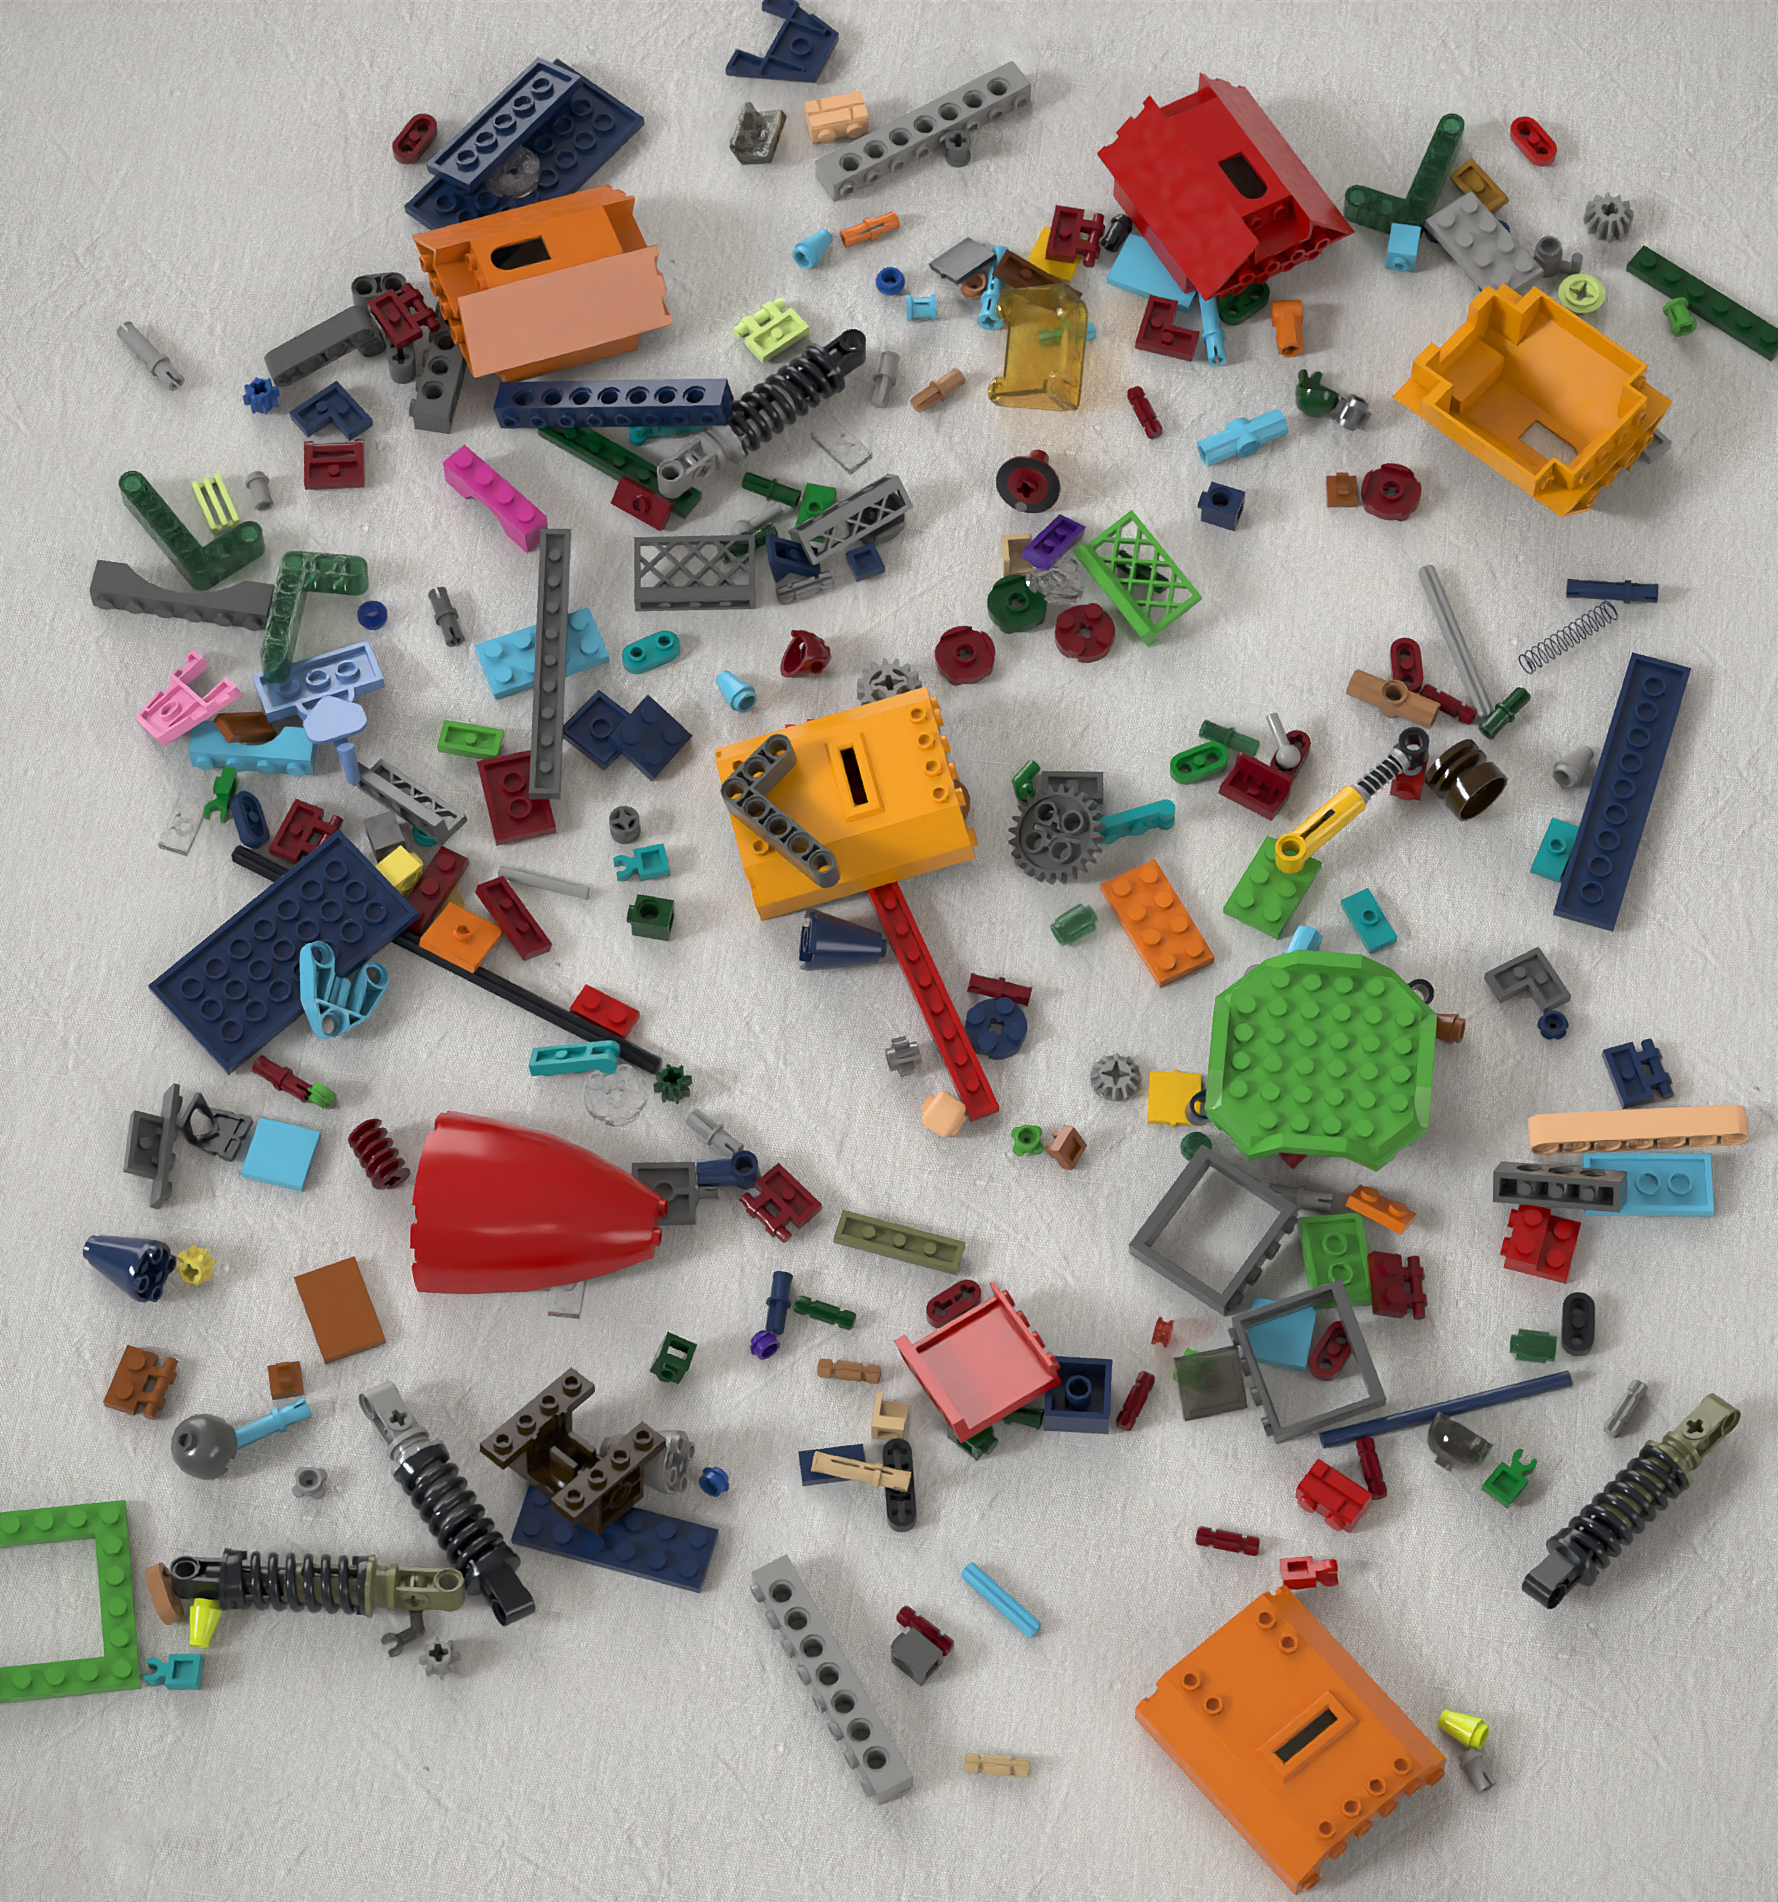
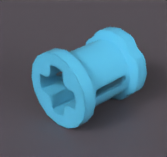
M931 294L930 297L913 298L911 295H906L907 321H912L913 318L937 320L936 294Z

